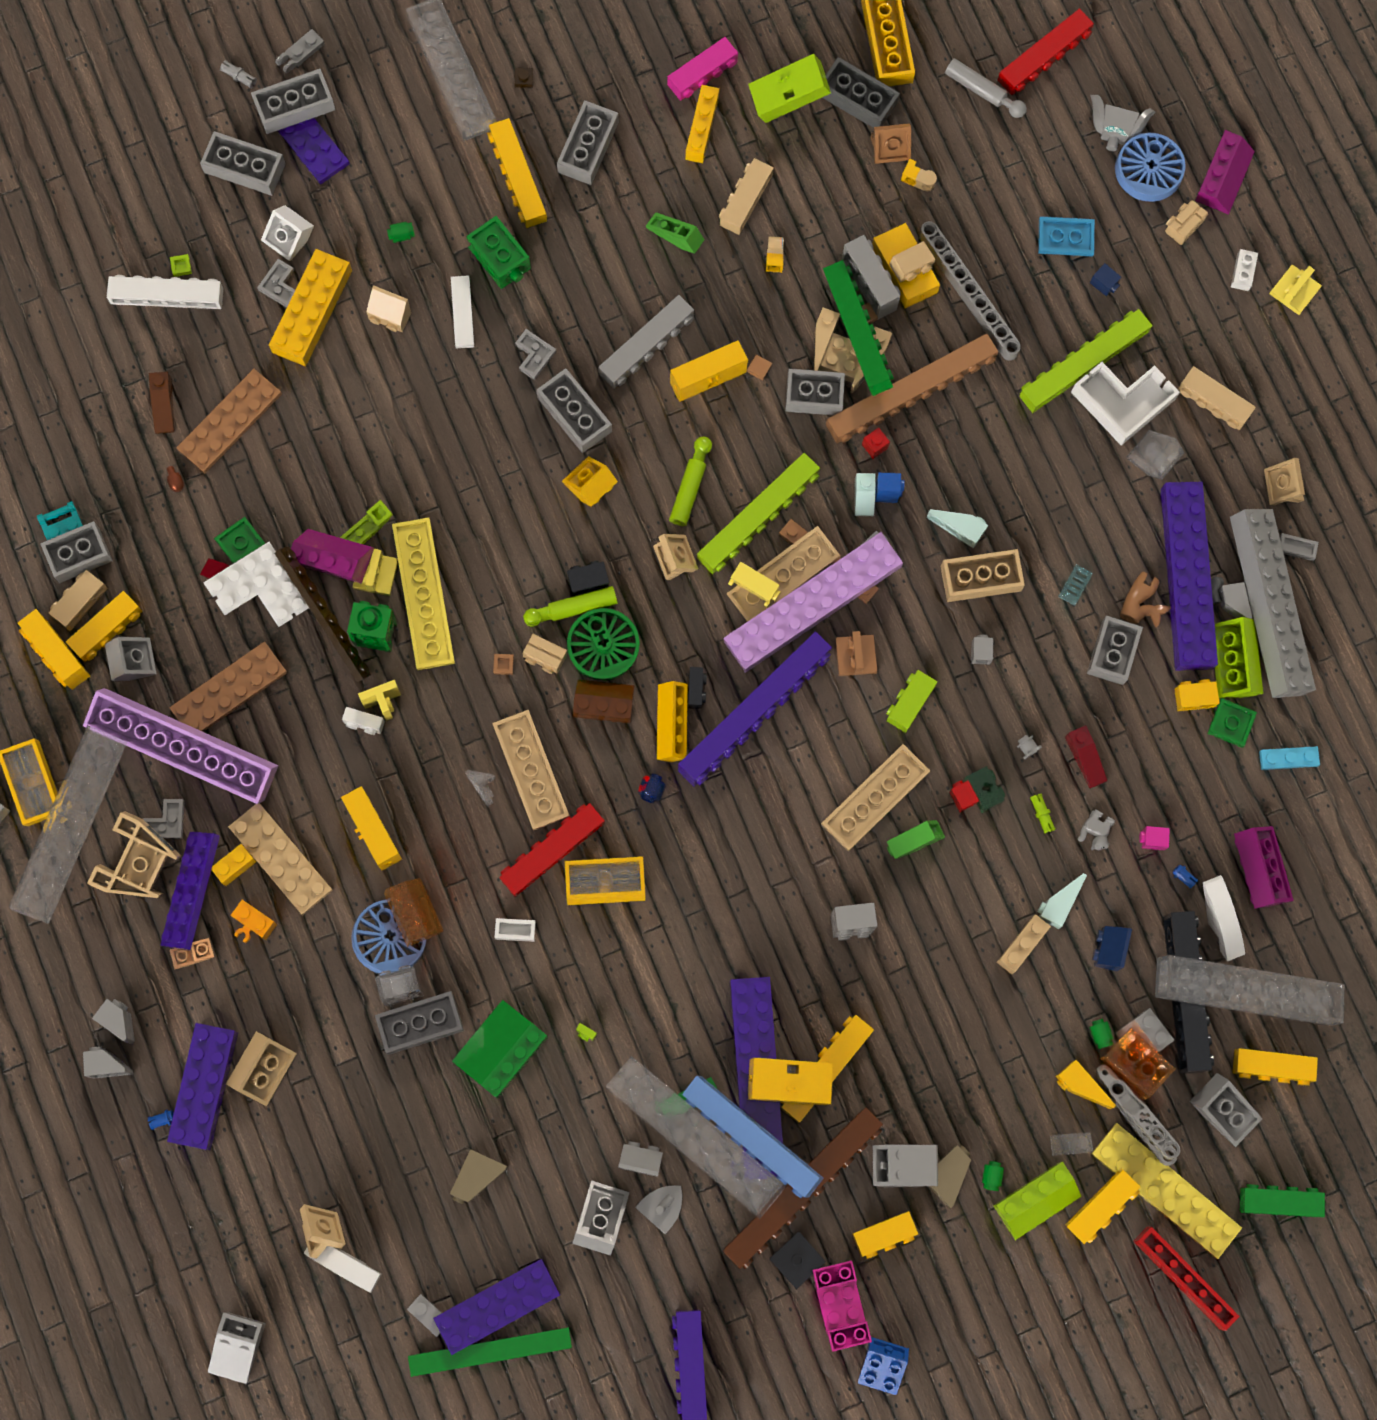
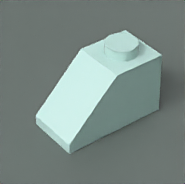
M856 473L855 516H874L875 474Z

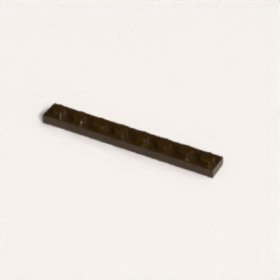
M289 546L276 551L274 554L357 683L371 676L368 666L361 660L357 649L350 643L347 633L341 629L336 616L331 613L327 607V602L318 593L316 585L307 576L305 568L296 559L295 552Z

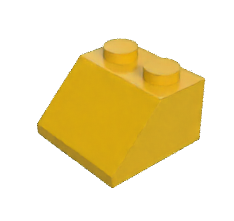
M589 456L562 480L567 488L590 507L598 503L600 498L618 482L606 465Z

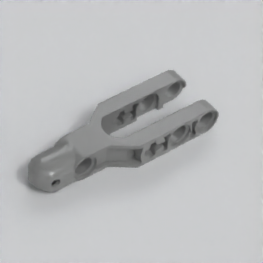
M1100 1065L1096 1068L1098 1081L1108 1092V1096L1119 1108L1128 1124L1163 1165H1173L1180 1154L1179 1144L1150 1109L1130 1090L1125 1082L1118 1078L1109 1066ZM1118 1086L1123 1092L1115 1094L1112 1088ZM1153 1135L1158 1136L1160 1140L1154 1139ZM1165 1151L1172 1152L1173 1156L1167 1155ZM1163 1157H1165V1158L1168 1159V1160H1172V1161L1167 1162V1161H1165V1160L1163 1159Z

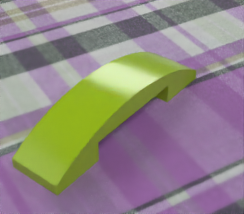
M379 500L367 511L366 516L340 538L364 544L385 525L393 514L382 500Z

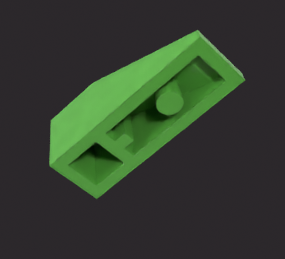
M656 212L645 226L648 230L678 248L693 254L696 253L705 240L696 226Z

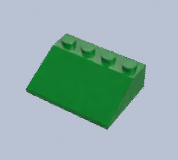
M502 1000L452 1062L498 1099L546 1041L548 1036Z

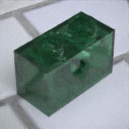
M987 766L965 777L964 781L969 780L979 799L977 805L981 813L1005 801L1003 789L997 786L995 782L996 776ZM985 786L989 787L990 790L983 791L982 788Z

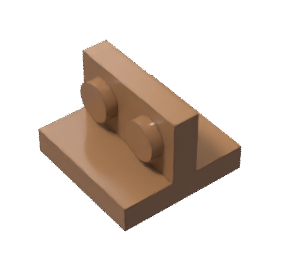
M910 123L874 127V132H871V141L874 146L875 164L911 159Z
M860 631L852 632L850 637L835 638L839 676L877 673L874 635L861 636Z

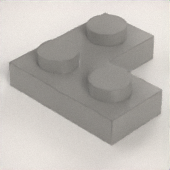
M277 259L257 287L258 291L287 308L295 289L285 283L294 272V268Z
M527 329L515 342V346L529 354L519 367V370L535 380L554 356L556 349Z
M164 799L163 818H143V820L163 839H183L185 800Z

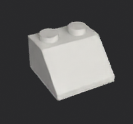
M284 205L273 210L261 241L291 261L308 241L314 225Z

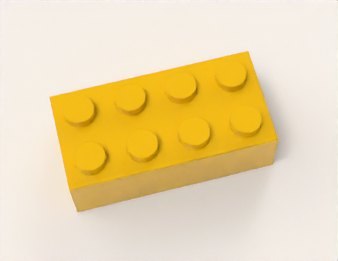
M37 609L18 622V625L21 627L18 631L27 639L32 649L43 658L41 659L43 663L54 673V677L64 687L68 686L73 690L90 677V674Z

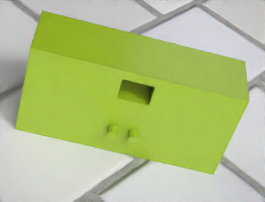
M815 54L809 55L748 84L758 116L765 123L831 94L822 63Z

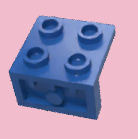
M871 1337L872 1342L868 1343L867 1355L858 1378V1384L896 1395L908 1363L909 1348Z

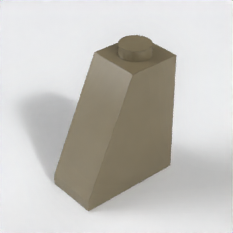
M955 1145L938 1161V1186H928L948 1208L954 1206L971 1159L968 1157L970 1153L963 1146Z
M470 1149L450 1192L454 1196L452 1200L464 1204L465 1201L470 1203L503 1174L508 1166Z

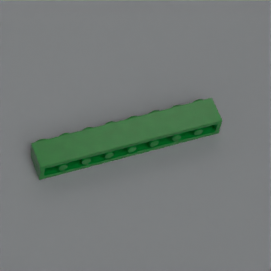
M841 260L823 268L872 396L893 388L891 380H894L891 370H887L885 367L888 364L885 355H881L879 352L882 347L879 339H874L873 335H876L873 324L869 325L868 323L870 316L867 309L863 310L862 308L865 305L861 294L857 295L856 293L859 288L856 281L851 280L853 273L850 265L846 266L844 261Z

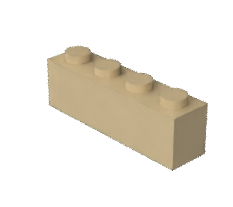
M755 158L751 164H747L743 179L739 178L735 187L737 188L735 193H731L727 200L729 204L719 214L720 226L740 235L772 178L774 167Z
M1194 366L1177 389L1184 397L1191 398L1199 407L1208 409L1213 416L1223 419L1230 427L1237 428L1238 430L1242 428L1256 408Z

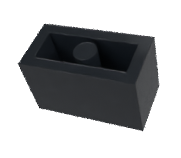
M592 561L587 566L581 567V565H576L567 570L573 596L610 587L604 561Z

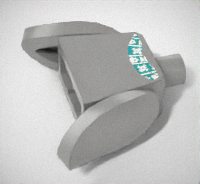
M1090 95L1093 106L1094 127L1101 134L1100 138L1108 141L1106 149L1110 151H1116L1118 144L1125 145L1131 138L1140 135L1149 119L1156 113L1149 108L1139 116L1138 112L1107 104L1104 107L1099 95Z

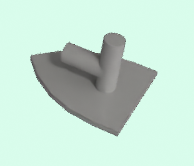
M681 1186L658 1188L643 1198L635 1208L666 1234L677 1220L681 1210Z

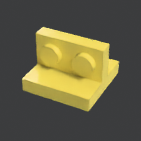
M1291 265L1269 294L1300 315L1322 285L1310 277L1315 271L1312 267L1308 266L1304 271Z
M374 549L362 584L353 582V589L391 596L398 558L383 556L381 550Z
M395 680L358 693L365 709L379 704L386 721L393 718L392 712H394V708L390 699L401 695Z

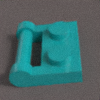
M73 501L44 515H37L47 540L83 526ZM71 512V517L48 526L47 521Z

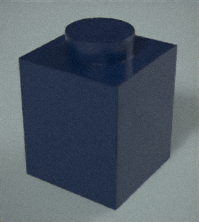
M1104 263L1093 275L1090 284L1107 297L1110 292L1114 294L1120 287L1119 281L1121 276Z

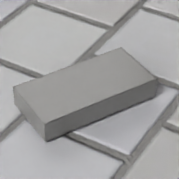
M1284 533L1280 535L1282 550L1285 555L1310 561L1315 560L1319 542Z

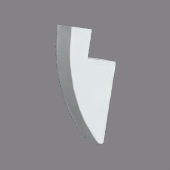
M1220 875L1203 882L1207 920L1219 938L1220 952L1227 961L1245 955L1238 918L1223 877Z
M327 1246L317 1259L310 1257L370 1293L381 1276V1273L339 1248ZM306 1248L304 1254L310 1257L308 1248Z

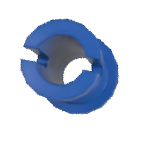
M1178 865L1172 872L1174 878H1179L1189 889L1192 888L1198 879L1185 869V866Z
M165 1110L164 1113L148 1117V1122L151 1121L149 1123L150 1128L153 1130L166 1124L171 1125L174 1115L173 1111Z

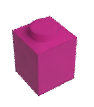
M1146 826L1139 834V842L1142 843V848L1166 850L1169 848L1170 828Z

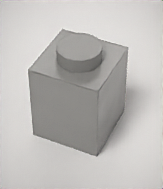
M977 635L972 640L971 664L990 665L993 661V638H988L987 635Z

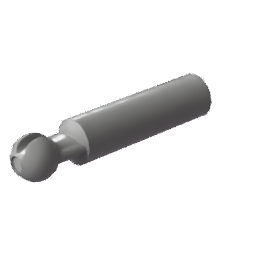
M954 58L945 71L947 76L996 107L1006 106L1009 108V113L1012 117L1020 118L1026 113L1027 108L1023 101L1010 100L1007 98L1008 92L957 59Z

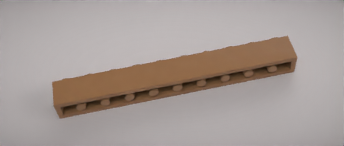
M985 334L893 383V388L874 396L871 395L828 418L826 427L836 443L841 441L845 443L852 438V435L864 433L868 430L869 426L882 423L884 418L889 415L891 417L897 415L902 408H910L916 404L917 400L921 398L923 400L927 399L932 395V392L936 390L941 391L953 381L956 383L962 380L964 375L969 372L970 374L977 372L982 365L992 364L996 360L998 350L988 334Z

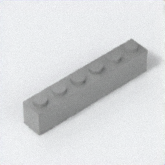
M678 295L598 367L599 375L613 389L623 385L631 373L635 374L644 361L648 362L654 356L653 353L656 350L663 349L671 337H676L684 325L688 326L693 321L694 309Z

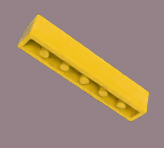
M510 119L490 124V132L487 133L490 143L495 145L493 151L496 159L500 158L501 164H499L502 175L506 174L508 179L505 180L508 191L512 190L514 196H511L515 207L518 206L520 210L518 212L520 222H524L526 228L547 222L544 206Z
M857 1015L853 1018L849 1016L842 1025L845 1027L841 1033L836 1032L830 1039L832 1042L831 1046L828 1049L824 1047L818 1054L820 1058L818 1062L833 1063L832 1082L874 1031L872 1027ZM781 1102L783 1105L780 1109L799 1124L814 1105Z

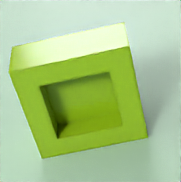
M188 254L170 257L174 277L192 274Z
M581 1023L576 1028V1031L579 1032L577 1036L586 1042L589 1039L594 1041L597 1036L596 1032Z

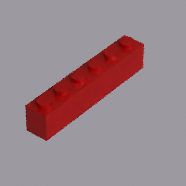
M1079 8L1001 70L997 81L1011 96L1015 92H1021L1029 81L1033 82L1038 78L1040 72L1043 70L1047 71L1055 60H1061L1069 49L1073 50L1077 47L1080 40L1087 39L1092 34L1091 30L1094 23Z
M590 803L587 806L585 804L580 806L576 810V815L572 818L569 816L564 819L559 829H552L547 833V838L543 842H536L531 847L532 851L527 855L523 853L515 860L517 862L512 867L507 866L500 872V880L514 897H517L605 824V820Z
M1146 1227L1133 1240L1220 1330L1226 1331L1240 1317L1152 1227Z

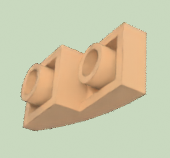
M209 938L192 942L191 950L170 949L174 970L214 957Z

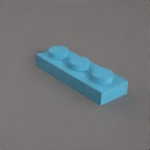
M1318 746L1259 751L1261 770L1320 766Z

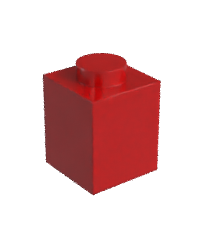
M880 428L865 436L862 442V446L872 459L886 451L890 444V441Z
M961 780L952 785L953 788L949 793L959 812L979 802L969 780L964 783Z

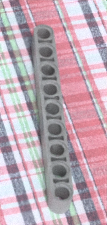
M930 221L925 222L919 234L921 242H925L934 256L935 262L982 329L988 334L1001 356L1008 361L1014 360L1020 350L1019 341L937 225ZM925 231H930L932 234L928 235ZM939 245L943 249H936L935 246ZM945 260H951L953 263L948 264ZM960 274L963 278L959 279L955 275ZM965 289H971L973 293H968ZM977 303H980V304H982L984 307H983V308H979V307L976 306V304H977ZM986 318H992L994 322L990 323ZM996 333H1003L1005 337H999ZM1011 347L1015 350V352H1010L1007 350V348Z

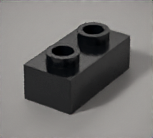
M690 667L688 708L701 709L702 703H706V692H702L703 685H706L707 673H703V667Z

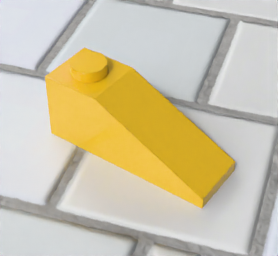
M1077 1060L1072 1061L1055 1076L1058 1079V1085L1064 1091L1067 1089L1075 1095L1108 1109L1116 1106Z

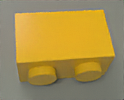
M1204 679L1194 684H1191V681L1179 683L1180 685L1174 689L1178 711L1215 708L1220 704L1216 681L1210 682L1209 679Z
M240 844L213 865L211 870L220 882L227 886L257 861Z

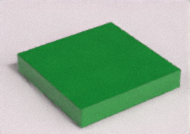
M243 517L214 538L233 564L265 544L246 517Z
M1221 698L1207 734L1243 748L1257 712Z

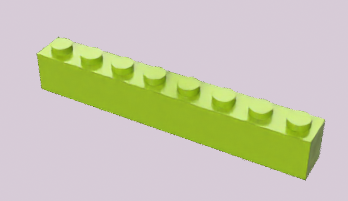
M1140 309L1135 312H1128L1121 322H1114L1109 326L1108 331L1098 333L1094 337L1095 340L1085 342L1076 353L1074 351L1069 353L1065 357L1066 360L1062 363L1056 362L1049 372L1046 373L1044 371L1036 377V381L1026 383L1021 388L1022 391L1019 397L1032 413L1036 412L1076 384L1085 375H1088L1101 362L1106 363L1149 333L1152 324Z
M803 453L697 553V559L712 574L716 571L720 572L726 566L725 562L729 558L734 559L739 554V549L743 545L745 547L749 545L753 540L752 537L756 533L760 534L766 528L765 524L769 520L774 521L779 516V511L783 507L785 509L789 507L793 502L792 499L796 495L800 496L806 490L805 486L808 483L812 484L819 478L820 467Z

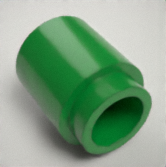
M405 221L389 225L390 229H387L388 238L393 240V243L411 240V237H415L412 222L407 223Z
M1103 1019L1093 1021V1026L1089 1028L1098 1049L1113 1045L1112 1040L1114 1037L1108 1021L1104 1022Z
M989 1161V1164L984 1165L983 1189L999 1191V1186L1002 1187L1004 1167H1001L1000 1162Z

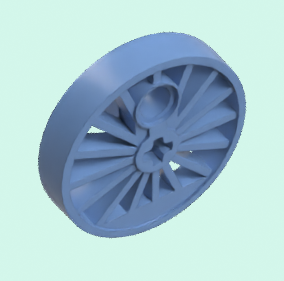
M1144 133L1131 138L1122 147L1115 162L1116 178L1123 190L1136 199L1148 202L1160 201L1171 196L1179 188L1185 173V159L1179 146L1170 138L1157 133ZM1138 142H1143L1144 150ZM1133 146L1136 152L1130 149L1129 147ZM1167 148H1169L1172 151L1166 154L1165 156L1161 157ZM1125 153L1131 158L1123 157L1122 154ZM1174 156L1177 158V160L1167 161ZM1121 163L1132 166L1121 167ZM1179 166L1180 170L1170 167ZM1135 172V173L1131 174L1130 176H1128V177H1126V178H1125V176H1124V174H1123V173ZM1141 175V177L1139 178V180H1138L1137 182H1136V181H1132L1133 179H1135V178H1137V177H1139V176ZM1170 175L1179 176V180H1176ZM1164 180H1166L1167 182H1169V183L1172 184L1173 186H1172L1171 188H1169V186L1166 184V182H1165Z
M382 900L371 904L358 916L352 929L351 940L356 957L366 968L379 974L394 975L410 969L418 962L426 946L427 934L422 917L413 907L398 900ZM384 905H391V910L384 908ZM395 906L403 908V911L395 923ZM379 907L380 910L375 915L372 909ZM407 911L410 912L413 917L398 927ZM368 913L375 921V925L363 919V916ZM382 914L387 915L389 922H381L379 916ZM415 920L420 925L419 927L401 931ZM359 922L375 932L357 930ZM387 931L390 936H393L391 941L388 938L385 939ZM419 931L422 932V938L404 936ZM356 935L377 938L357 942ZM403 941L421 943L420 951ZM377 943L364 954L359 949L361 946ZM381 946L373 962H369L365 957ZM400 946L414 954L407 955ZM384 949H386L384 962L377 963ZM391 950L393 959L388 960L389 951ZM396 950L402 957H397Z

